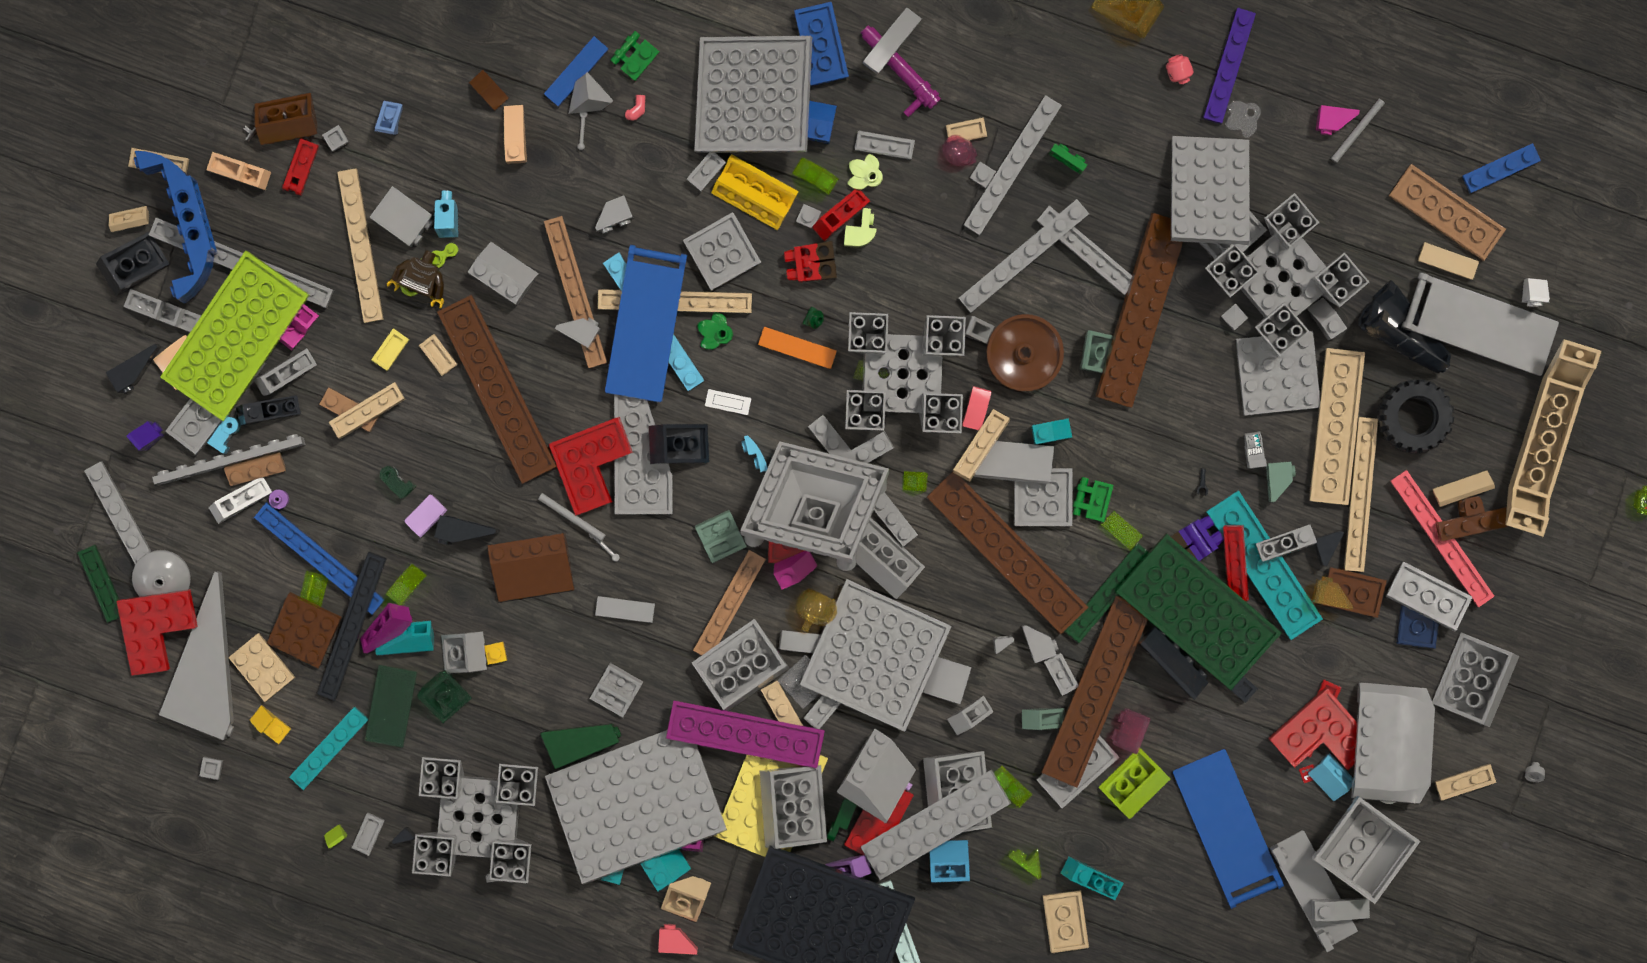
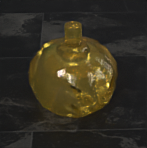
M811 588L802 591L796 599V612L805 620L801 629L806 632L809 631L812 624L826 626L837 615L836 601Z

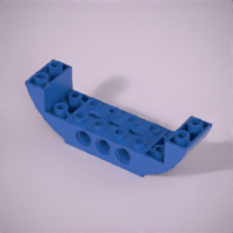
M135 151L136 157H134L136 168H139L146 175L162 172L164 180H167L169 184L167 193L174 202L172 211L180 223L177 225L180 236L183 235L185 243H182L184 252L190 258V261H188L189 270L191 273H194L190 276L172 280L173 286L170 288L174 298L176 297L177 300L186 303L205 285L213 267L214 255L218 254L198 182L191 175L188 176L187 173L172 161L161 155L147 151ZM188 197V201L183 203L184 199ZM194 215L193 220L189 222V218ZM199 234V237L194 240V236Z

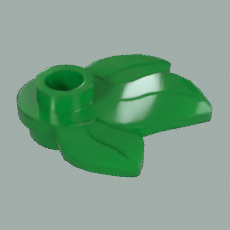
M714 312L712 320H703L697 324L699 332L705 336L700 344L703 348L716 349L720 344H727L733 338V330L727 325V319L721 313ZM722 331L726 332L724 337L720 335Z

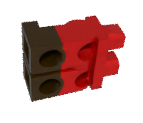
M832 241L794 247L793 250L784 252L785 262L796 261V269L786 270L788 280L807 282L837 279L835 261L816 263V261L835 260Z

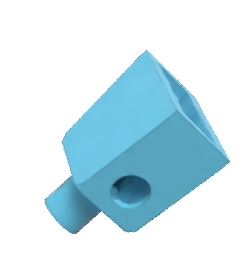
M441 191L440 200H435L434 229L439 238L458 237V208L455 200H452L451 191Z

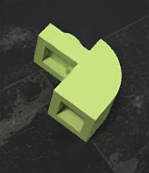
M863 208L861 227L846 226L844 246L863 247L874 239L877 229L869 228V225H873L874 214H871V209Z

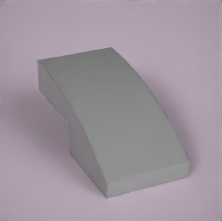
M781 630L779 649L814 653L821 634Z

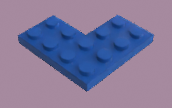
M832 2L794 10L800 36L812 37L810 86L849 78Z

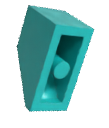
M1069 418L1031 426L1034 444L1072 437Z

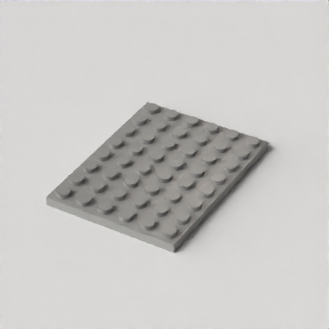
M666 730L545 776L583 885L727 831L697 744L666 739L668 731Z

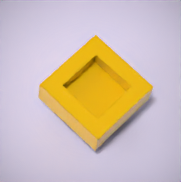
M504 642L485 645L488 665L507 661Z

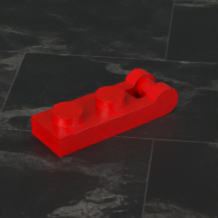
M300 139L284 181L283 190L294 191L299 196L303 194L319 145ZM294 177L300 179L298 185L292 183Z

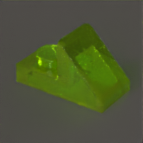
M1011 849L1007 854L1008 857L1040 880L1041 869L1038 849L1034 850L1028 860L1025 859L1027 855L1021 850L1017 849L1015 851Z

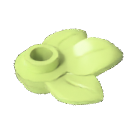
M868 154L865 161L856 159L849 162V168L854 175L848 181L850 187L862 190L867 186L876 187L882 182L883 175L879 170V161L875 156ZM876 174L875 179L871 180L870 176Z

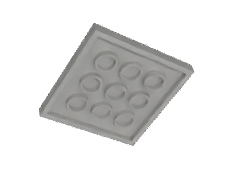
M1310 331L1281 357L1277 355L1262 336L1236 339L1243 415L1320 408L1313 331Z

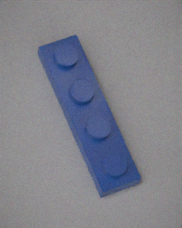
M1532 143L1467 173L1462 178L1469 193H1472L1541 161Z

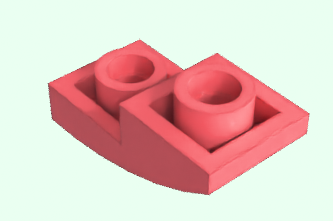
M972 387L962 426L980 430L991 396L990 390Z

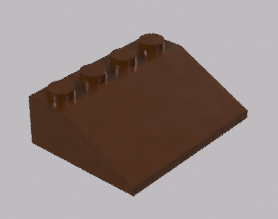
M566 533L488 545L490 565L499 602L575 590Z

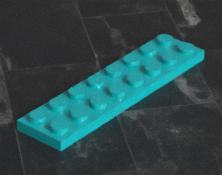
M1236 491L1206 511L1223 537L1224 525L1244 526L1247 575L1290 640L1323 620L1282 556L1262 562L1256 543L1270 539V537L1239 491Z

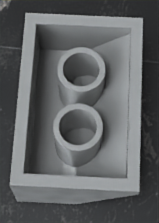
M492 242L480 253L468 271L469 274L516 305L520 303L539 274Z

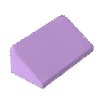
M430 494L404 522L421 538L447 509L438 499Z

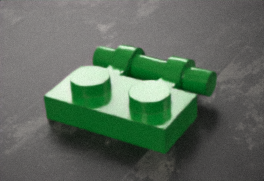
M636 31L631 36H627L626 42L620 49L614 52L615 55L610 60L615 65L622 60L624 65L620 69L635 82L660 53L647 40H644L639 45L636 41L640 34ZM631 47H633L636 50L630 56V58H628L625 54Z
M1081 477L1080 484L1077 485L1076 489L1078 490L1076 501H1073L1072 505L1074 507L1072 514L1080 516L1081 509L1087 510L1085 518L1104 522L1114 485L1094 480L1092 488L1087 486L1089 479ZM1086 492L1091 493L1089 504L1083 503Z

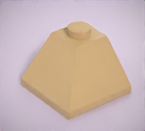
M694 876L671 883L661 909L697 922L711 883Z

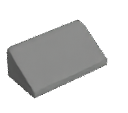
M1012 636L994 637L995 654H998L1014 642V638Z

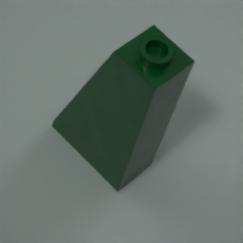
M613 723L547 730L540 733L555 769L620 742L619 737L622 736L618 726L614 727Z

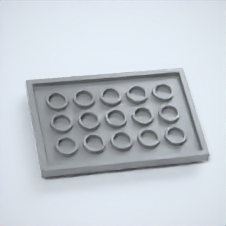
M1172 136L1171 241L1249 245V140Z

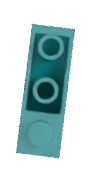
M431 621L412 622L403 634L376 648V655L433 651L434 633Z
M1068 857L1060 873L1069 880L1113 900H1116L1124 884L1072 857Z

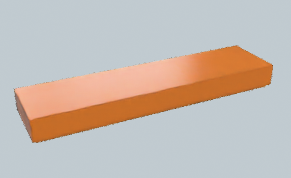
M767 327L763 328L758 343L760 346L829 369L832 367L837 352L836 350Z

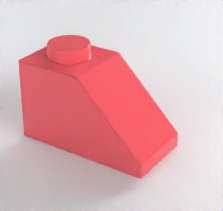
M664 924V927H660L659 953L697 954L698 947L680 928H675V924Z

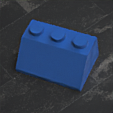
M809 101L808 140L830 144L837 106Z

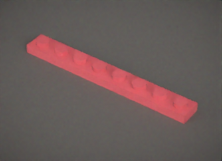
M1405 470L1390 480L1462 586L1472 596L1476 606L1480 607L1494 597L1493 593L1455 539L1439 541L1435 523L1442 520L1408 471Z

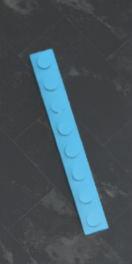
M620 252L603 262V264L622 291L627 263ZM673 334L669 363L689 391L703 382L704 379Z

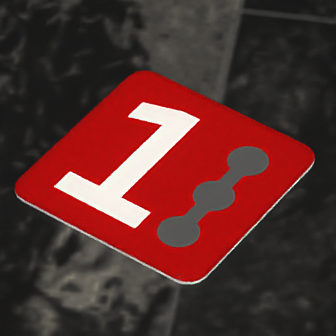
M1313 764L1299 769L1304 783L1313 781L1308 774L1314 768Z

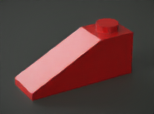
M855 189L825 213L812 228L826 241L863 209L870 200L861 190Z

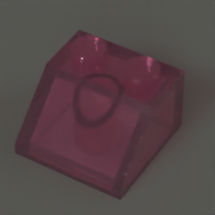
M1125 708V711H1121L1118 717V722H1120L1118 729H1114L1112 733V744L1138 754L1151 718Z

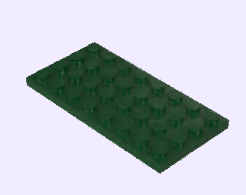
M1167 533L1115 590L1230 690L1233 689L1282 633Z

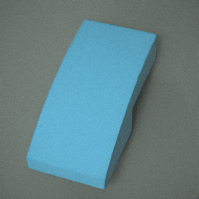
M744 436L745 441H742L744 452H748V455L756 454L757 457L754 458L756 469L760 468L761 472L767 471L768 466L761 450L749 436Z

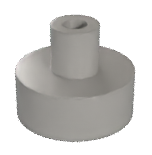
M1533 762L1532 766L1526 768L1525 778L1530 782H1541L1545 779V769L1540 767L1538 762Z

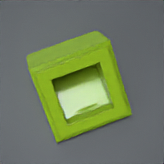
M337 825L324 835L328 848H332L347 837L341 825Z

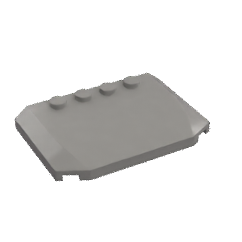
M1359 682L1355 767L1351 798L1359 796L1362 799L1420 804L1431 785L1435 707L1427 688Z

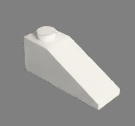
M263 477L258 478L215 501L209 509L219 524L268 496L272 491Z

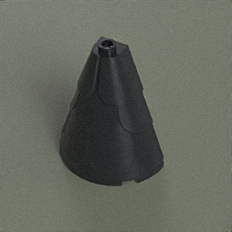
M1390 280L1373 296L1375 299L1372 300V303L1365 306L1359 317L1358 326L1366 334L1409 357V360L1435 373L1445 372L1450 366L1451 355L1441 341L1401 328L1403 322L1406 321L1411 303L1398 286ZM1416 312L1413 321V324L1415 326L1418 325L1420 319V315L1418 312Z

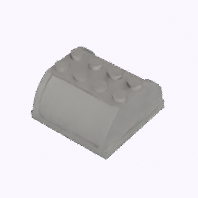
M1357 796L1354 797L1353 803L1318 851L1314 852L1312 859L1375 904L1420 841Z

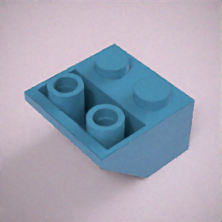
M948 840L930 851L931 882L970 881L968 840Z

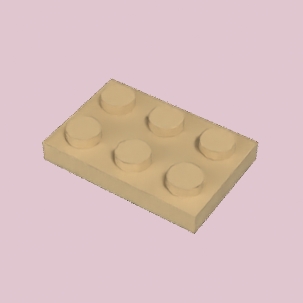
M260 633L228 657L264 702L295 678Z

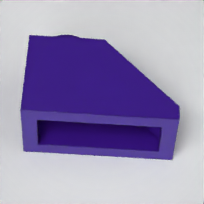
M147 421L130 432L126 437L139 451H148L164 435L161 433L163 429L158 423Z

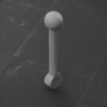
M580 112V141L577 145L579 150L585 148L583 139L587 112Z
M589 533V537L594 538L612 556L613 561L619 560L618 554H614L602 541Z

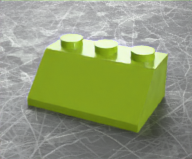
M1139 747L1098 788L1131 819L1170 778Z

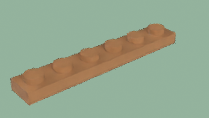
M751 550L748 551L693 651L703 655L720 643L765 562V558Z

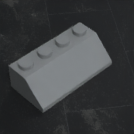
M870 517L856 552V563L897 599L910 586L925 566Z

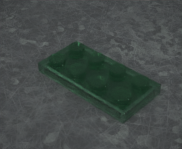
M379 665L365 741L404 747L417 671Z

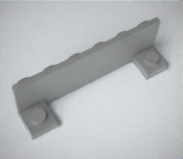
M1303 830L1270 847L1274 858L1326 952L1334 949L1332 945L1358 931L1352 920L1314 921L1311 919V899L1341 898L1324 867L1312 859L1315 850Z

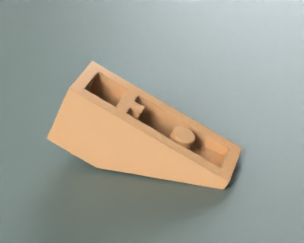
M523 105L504 106L505 160L508 164L527 163Z

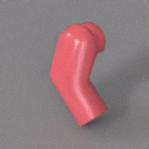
M636 95V105L625 112L626 119L634 121L644 114L645 95Z

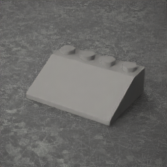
M755 619L692 662L724 711L731 710L789 669V666Z
M1461 633L1433 698V704L1490 727L1519 656Z
M874 729L856 757L837 793L887 823L916 769L892 739Z
M984 751L923 758L928 807L985 774ZM991 816L963 832L991 828Z
M818 765L817 768L802 766L760 770L765 847L769 848V845H772L774 849L827 842L821 765Z

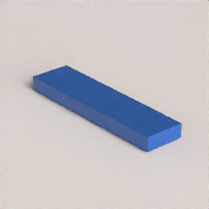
M594 36L544 95L559 107L574 90L575 82L587 72L589 73L609 49Z

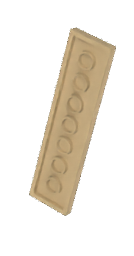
M1326 348L1309 501L1348 505L1365 352Z

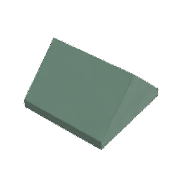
M1090 330L1086 331L1080 365L1081 370L1103 372L1113 340L1112 335Z

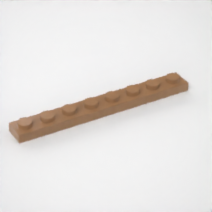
M563 216L544 221L573 319L584 318L588 320V318L594 320ZM599 334L590 349L582 345L588 368L607 363Z

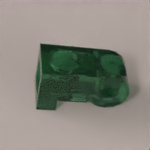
M386 466L380 471L381 480L402 500L417 487L410 480L406 483L394 467Z

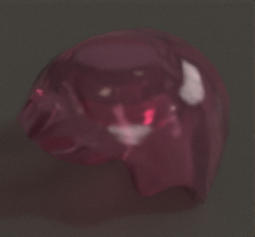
M951 135L945 140L942 152L949 163L958 167L976 163L975 157L977 152L968 139L960 135Z

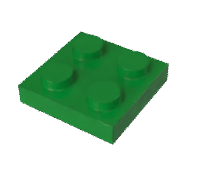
M1060 143L1059 146L1055 144L1049 155L1081 175L1087 166L1084 163L1086 160L1078 154L1075 156L1068 152L1070 149Z

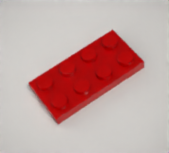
M904 790L887 823L863 809L845 846L865 855L861 846L897 826L914 794Z

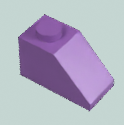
M866 855L853 856L825 864L857 877H863L872 873Z

